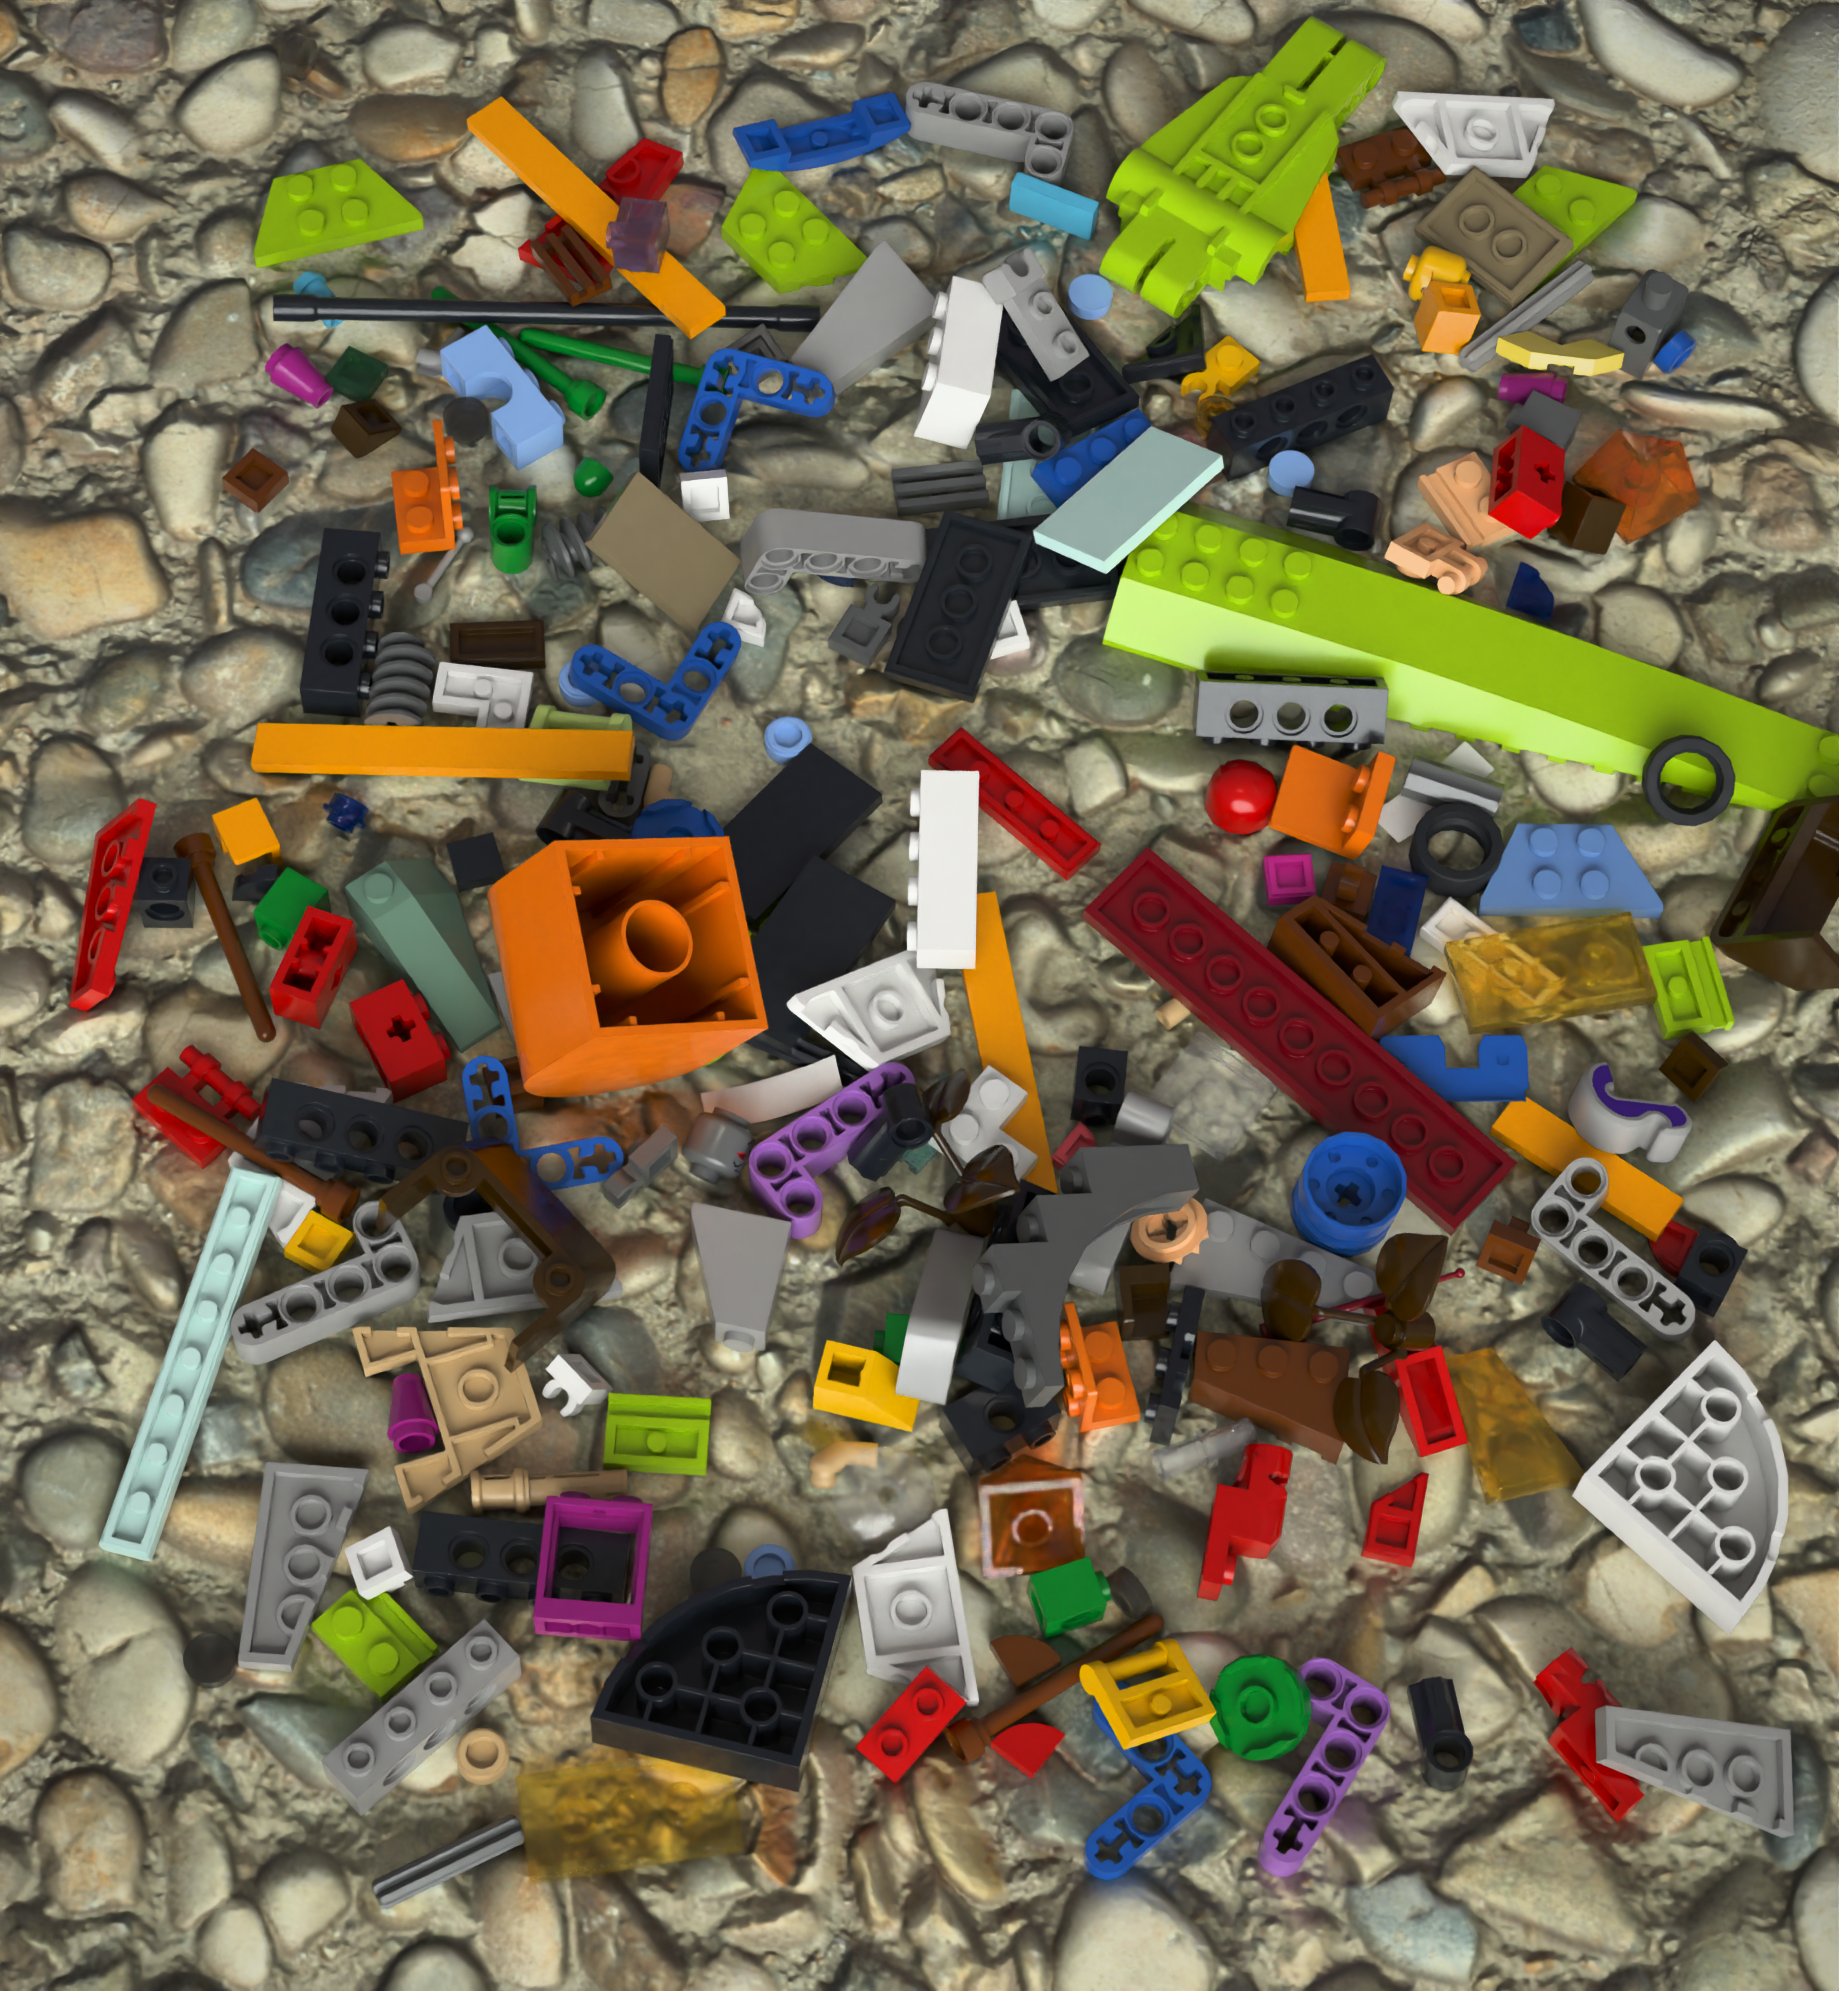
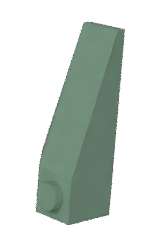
M429 858L384 861L345 886L348 910L351 917L398 976L404 979L413 994L417 992L421 994L430 1016L460 1053H463L501 1028V1023L457 894Z

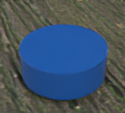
M1685 330L1680 331L1660 350L1653 364L1664 374H1671L1694 351L1696 340Z

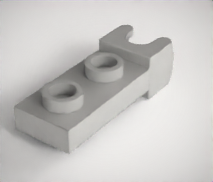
M1024 248L1005 258L1004 264L983 274L982 281L996 304L998 305L1003 302L1005 309L1051 382L1062 377L1090 355L1042 277L1046 273L1033 251L1029 248Z

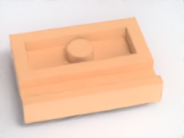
M1475 451L1437 468L1435 473L1427 477L1425 474L1419 476L1417 489L1450 536L1464 543L1463 550L1470 553L1472 548L1479 545L1484 547L1516 532L1488 515L1491 474Z

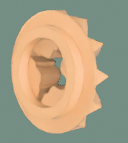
M1191 1198L1180 1211L1149 1215L1134 1220L1131 1227V1241L1144 1262L1150 1260L1156 1264H1165L1174 1261L1181 1265L1184 1256L1189 1253L1199 1254L1200 1242L1209 1238L1207 1224L1210 1220L1203 1206L1196 1199ZM1168 1220H1171L1172 1224L1177 1228L1176 1237L1173 1241L1168 1240L1165 1236L1167 1235V1227H1169Z

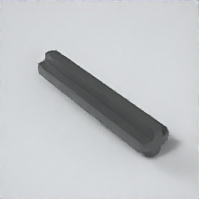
M508 1815L375 1879L372 1882L373 1893L382 1909H388L523 1844L525 1833L516 1816Z

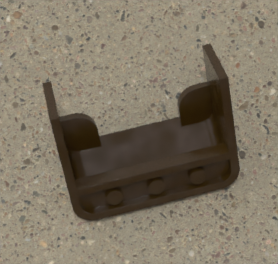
M1839 795L1794 800L1785 804L1774 814L1710 934L1711 941L1724 956L1795 991L1839 989V956L1820 935L1839 897Z
M485 1136L439 1150L380 1198L375 1226L383 1233L435 1190L449 1197H462L476 1190L542 1261L535 1270L532 1287L535 1296L548 1311L511 1341L504 1365L510 1373L601 1299L612 1287L616 1275V1265L612 1256L510 1146L499 1138Z

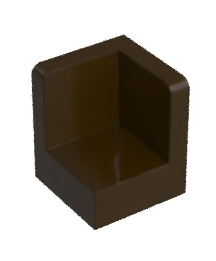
M1566 480L1562 490V514L1552 527L1547 528V532L1572 549L1601 555L1606 554L1626 504L1600 487Z
M1169 1263L1118 1266L1114 1289L1121 1341L1167 1339L1170 1336L1171 1331L1165 1330L1169 1313L1167 1295L1171 1283Z

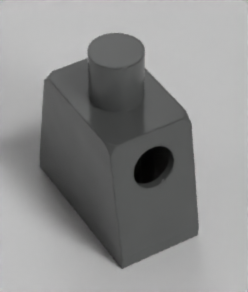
M1649 269L1622 308L1607 345L1624 353L1622 368L1619 369L1639 380L1643 379L1653 364L1655 357L1665 346L1680 323L1689 292L1685 285L1672 279L1670 275L1664 272H1658L1654 269ZM1639 328L1642 329L1646 336L1645 341L1638 342L1633 340L1634 331H1639Z

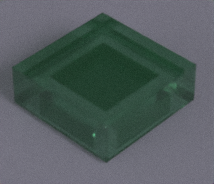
M348 346L325 378L334 387V392L354 402L370 400L388 376V365Z

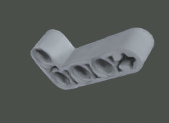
M932 82L915 83L908 89L906 93L905 114L911 123L910 131L907 133L912 138L1023 163L1024 174L1062 188L1070 160L1074 129L1073 121L1066 113Z
M785 508L768 509L755 517L740 543L744 587L751 594H773L780 591L786 585L793 572L899 583L918 582L929 553L926 528L922 524L913 521Z
M1129 1090L1119 1111L1109 1146L1167 1145L1176 1107ZM1133 1221L1113 1228L1088 1245L1069 1279V1284L1103 1297L1131 1233Z
M1582 1157L1574 1160L1564 1169L1535 1204L1531 1215L1535 1236L1541 1239L1540 1242L1657 1337L1668 1342L1684 1340L1691 1334L1695 1326L1696 1310L1693 1302L1684 1292L1591 1219L1608 1196L1609 1177L1606 1168L1601 1162L1593 1158ZM1592 1173L1598 1177L1601 1184L1594 1193L1584 1195L1575 1191L1572 1187V1182L1579 1174ZM1552 1210L1561 1211L1568 1217L1569 1222L1561 1232L1550 1233L1540 1225L1543 1215ZM1592 1241L1603 1244L1608 1250L1605 1260L1595 1265L1584 1262L1579 1256L1582 1246ZM1638 1273L1645 1278L1648 1285L1642 1294L1628 1296L1619 1289L1618 1283L1620 1279L1626 1274ZM1657 1289L1662 1291L1659 1294V1303L1667 1310L1673 1311L1677 1306L1682 1308L1681 1319L1684 1323L1681 1326L1676 1322L1670 1323L1668 1327L1663 1325L1664 1314L1653 1303L1648 1312L1643 1310V1308L1651 1303Z
M380 1201L366 1202L357 1209L353 1217L357 1248L361 1256L237 1309L231 1318L230 1329L239 1357L249 1364L260 1365L268 1363L414 1299L421 1288V1274L417 1254L401 1220L399 1219L392 1224L388 1232L382 1236L371 1237L365 1234L368 1229L376 1224ZM400 1267L409 1270V1273L401 1279L395 1280L385 1276L393 1268ZM354 1287L362 1290V1293L355 1299L346 1300L338 1297L340 1292L346 1288ZM306 1307L315 1310L314 1314L305 1320H296L291 1317L293 1312L299 1308ZM278 1318H281L283 1326L280 1330H278L276 1323ZM253 1330H258L261 1336L259 1338H253L250 1332Z
M936 1227L907 1327L895 1394L946 1405L958 1346L974 1290L972 1284L973 1265L982 1256L985 1238Z

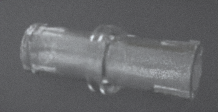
M1243 1417L1238 1421L1208 1432L1205 1428L1192 1432L1191 1438L1152 1450L1151 1457L1157 1475L1160 1476L1162 1481H1167L1171 1477L1199 1467H1203L1205 1470L1217 1467L1218 1460L1243 1452L1246 1445L1256 1444L1258 1439L1253 1424L1249 1422V1418Z

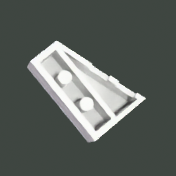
M953 276L946 293L939 291L936 296L932 318L938 319L936 327L932 328L927 345V354H930V359L925 368L921 384L923 393L914 432L915 437L966 450L991 397L1003 302L997 305L983 283Z

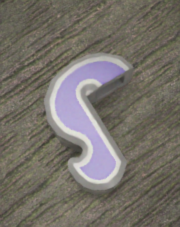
M1605 1061L1591 1063L1583 1071L1569 1097L1567 1106L1569 1118L1577 1133L1595 1149L1612 1154H1625L1641 1147L1647 1152L1645 1157L1650 1162L1665 1163L1676 1158L1693 1126L1689 1114L1678 1104L1616 1097L1614 1095L1612 1075L1608 1062Z

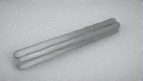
M1582 260L1575 261L1458 352L1460 366L1470 372H1476L1498 355L1496 353L1498 337L1531 330L1594 280L1591 265L1589 263L1585 264Z

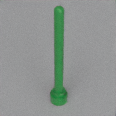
M437 286L431 292L432 299L462 300L443 286ZM464 323L474 331L487 325L497 339L503 337L510 345L515 360L564 394L569 410L585 421L590 420L602 408L606 399V391L593 381L574 380L495 323Z
M530 327L523 328L519 333V340L527 346L650 375L652 356ZM674 362V381L695 385L698 390L706 364L699 368ZM730 365L727 368L720 367L718 369L723 378L720 393L726 396L727 391L724 386L727 377L732 375V367Z

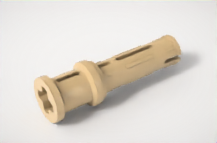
M514 1468L513 1473L481 1475L478 1470H470L472 1517L481 1516L483 1511L514 1509L516 1514H525V1511H530V1506L546 1505L547 1496L559 1497L560 1493L566 1491L582 1492L588 1494L591 1499L612 1501V1498L615 1496H628L627 1468L606 1471L559 1472L553 1474H528V1470Z

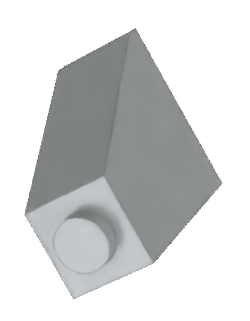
M693 1202L691 1207V1234L715 1341L723 1342L724 1346L738 1352H750L753 1349L765 1351L791 1243L792 1222Z

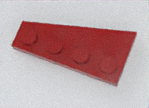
M643 138L605 171L606 178L597 186L642 227L684 165L683 153ZM557 214L544 225L545 232L536 240L542 245L546 243L545 236L552 232L556 237L562 235L561 228L569 224ZM574 230L609 275L614 267ZM528 239L518 248L519 258L521 261L543 269L533 257L529 245L533 241ZM566 247L567 251L571 254V256H572V257L575 259V261L579 264V266H580V267L582 268V270L586 273V275L590 278V280H591L594 284H596V281H595V280L593 279V277L589 274V272L585 269V267L581 264V262H580V261L578 260V258L574 255V253L570 250V248H569V247ZM555 253L551 254L550 257L569 280L578 283Z
M138 798L95 834L68 1005L70 1007L87 1012L101 1000L108 998L113 991L116 982V972L114 970L157 805L155 803Z

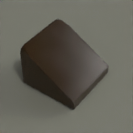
M376 399L342 405L331 427L334 436L357 459L368 455L399 435L402 430L397 421Z

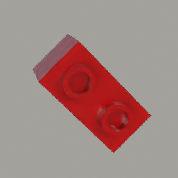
M1525 425L1520 426L1493 451L1488 515L1529 540L1533 539L1545 528L1552 527L1559 520L1563 510L1561 499L1563 482L1565 480V450Z
M307 906L269 987L275 1015L319 1030L321 1029L358 949L353 920Z
M404 979L349 1002L352 1024L385 1088L392 1091L393 1103H397L448 1080L445 1061L451 1059V1054L446 1041L440 1032L432 1035L426 1023L430 1019L428 1008L419 992L411 995Z
M927 1665L855 1748L896 1783L969 1700L935 1669Z

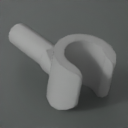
M456 328L437 350L422 346L417 354V362L420 363L417 373L433 378H441L440 350L463 338L466 335L465 331L462 328Z

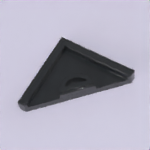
M1200 304L1191 305V314L1175 328L1169 326L1146 347L1147 353L1136 363L1126 364L1122 367L1123 378L1129 384L1207 369L1203 315Z

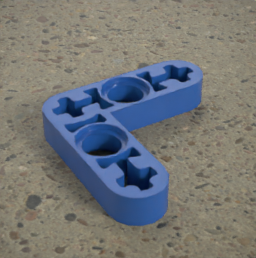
M723 348L717 350L706 363L678 448L680 465L686 473L720 469L743 399L808 417H820L831 411L835 404L836 393L832 383L826 375L818 371L736 349ZM733 362L738 374H732L727 377L724 388L728 394H732L729 398L720 393L723 378L718 369L720 367L727 368L729 363ZM769 372L781 374L783 384L777 392L765 394L760 391L759 381L763 375ZM793 378H797L795 383L798 388L806 391H813L815 385H819L824 397L815 398L813 404H809L808 399L803 393L792 390ZM792 393V399L789 400L788 398H789L790 394ZM712 403H720L726 408V416L723 421L716 425H708L702 420L704 409ZM700 430L708 435L705 450L710 459L709 461L701 460L699 466L695 467L694 461L689 456L691 453H699L701 451L704 440L700 434H696ZM711 437H718V439L715 441Z
M725 622L708 624L701 631L667 685L598 645H585L575 652L569 668V677L573 685L582 692L618 713L629 714L633 722L660 738L668 741H677L684 738L691 731L734 664L741 647V637L732 625ZM722 639L726 642V646L719 651L712 664L706 658L709 655L712 643ZM592 661L600 665L598 672H593L591 676L583 672L585 666H589ZM697 671L707 678L709 686L701 691L692 690L686 686L683 676L688 672ZM614 672L618 675L615 677L612 688L609 689L605 686L607 680H610ZM626 683L637 684L643 689L645 698L639 702L626 701L621 696L619 688ZM653 696L659 698L658 704L654 706L653 712L649 713L647 710L650 707ZM673 709L681 713L679 720L677 719L673 724L665 721L666 715L670 714Z
M491 1056L476 1057L465 1066L462 1072V1087L472 1140L481 1137L478 1127L484 1115L488 1113L502 1115L508 1124V1131L502 1140L519 1157H530L529 1168L550 1191L606 1181L613 1173L622 1168L624 1155L621 1147L615 1140L608 1137H592L521 1150L508 1077L504 1066L498 1059ZM486 1064L488 1071H497L499 1081L491 1083L492 1098L503 1095L505 1106L489 1105L474 1111L473 1099L483 1101L480 1085H471L470 1076L477 1074V1065ZM597 1144H602L605 1152L614 1153L615 1161L607 1164V1172L599 1173L597 1166L593 1165L580 1167L584 1177L573 1179L574 1162L568 1152L569 1148H579L578 1158L593 1155L595 1151L594 1146ZM555 1153L564 1159L566 1171L559 1181L546 1182L538 1175L537 1163L543 1155Z
M1115 1682L1119 1690L1132 1687L1127 1682ZM1094 1697L1091 1710L1097 1726L1149 1783L1096 1828L1087 1839L1083 1857L1088 1871L1097 1878L1111 1880L1127 1872L1198 1811L1208 1799L1212 1781L1207 1768L1176 1733L1162 1737L1166 1745V1752L1158 1759L1145 1758L1139 1753L1137 1746L1123 1750ZM1174 1755L1180 1758L1176 1762L1175 1771L1185 1780L1190 1779L1192 1776L1198 1780L1195 1788L1196 1796H1193L1188 1791L1182 1795L1175 1791L1179 1781L1170 1769L1166 1771L1164 1777L1159 1775L1158 1772L1168 1766ZM1141 1806L1154 1807L1162 1816V1826L1155 1832L1147 1833L1141 1831L1133 1822L1132 1815L1136 1809ZM1122 1824L1129 1840L1118 1851L1116 1857L1118 1863L1115 1864L1110 1859L1101 1863L1097 1860L1100 1850L1098 1843L1102 1842L1106 1847L1112 1846L1121 1838L1123 1831L1116 1826ZM1131 1840L1140 1846L1134 1848Z

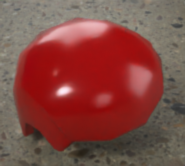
M1243 759L1230 760L1224 765H1220L1213 773L1208 783L1204 808L1213 824L1228 833L1248 835L1262 830L1268 825L1277 796L1278 786L1272 772L1257 762Z

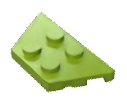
M360 158L273 178L253 252L255 265L258 269L423 230V217L421 212Z
M1544 165L1520 186L1513 195L1571 238L1574 244V248L1525 299L1545 285L1635 203L1638 192L1633 188Z
M753 168L721 226V238L778 294L798 291L805 286L819 287L834 284V277L857 273L868 258L779 171Z

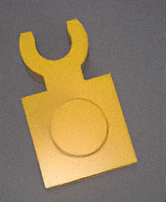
M1227 335L1206 353L1207 369L1198 370L1183 379L1180 394L1186 396L1192 390L1202 391L1203 394L1198 399L1197 408L1200 411L1205 410L1212 405L1215 393L1218 390L1229 398L1259 373L1261 362L1232 337Z

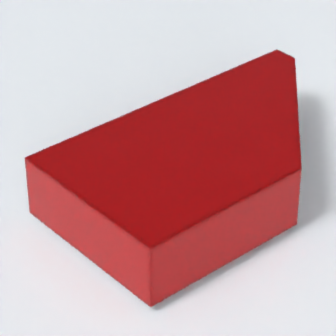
M1419 1473L1408 1483L1390 1494L1388 1492L1371 1503L1361 1557L1412 1567L1415 1559L1429 1473Z

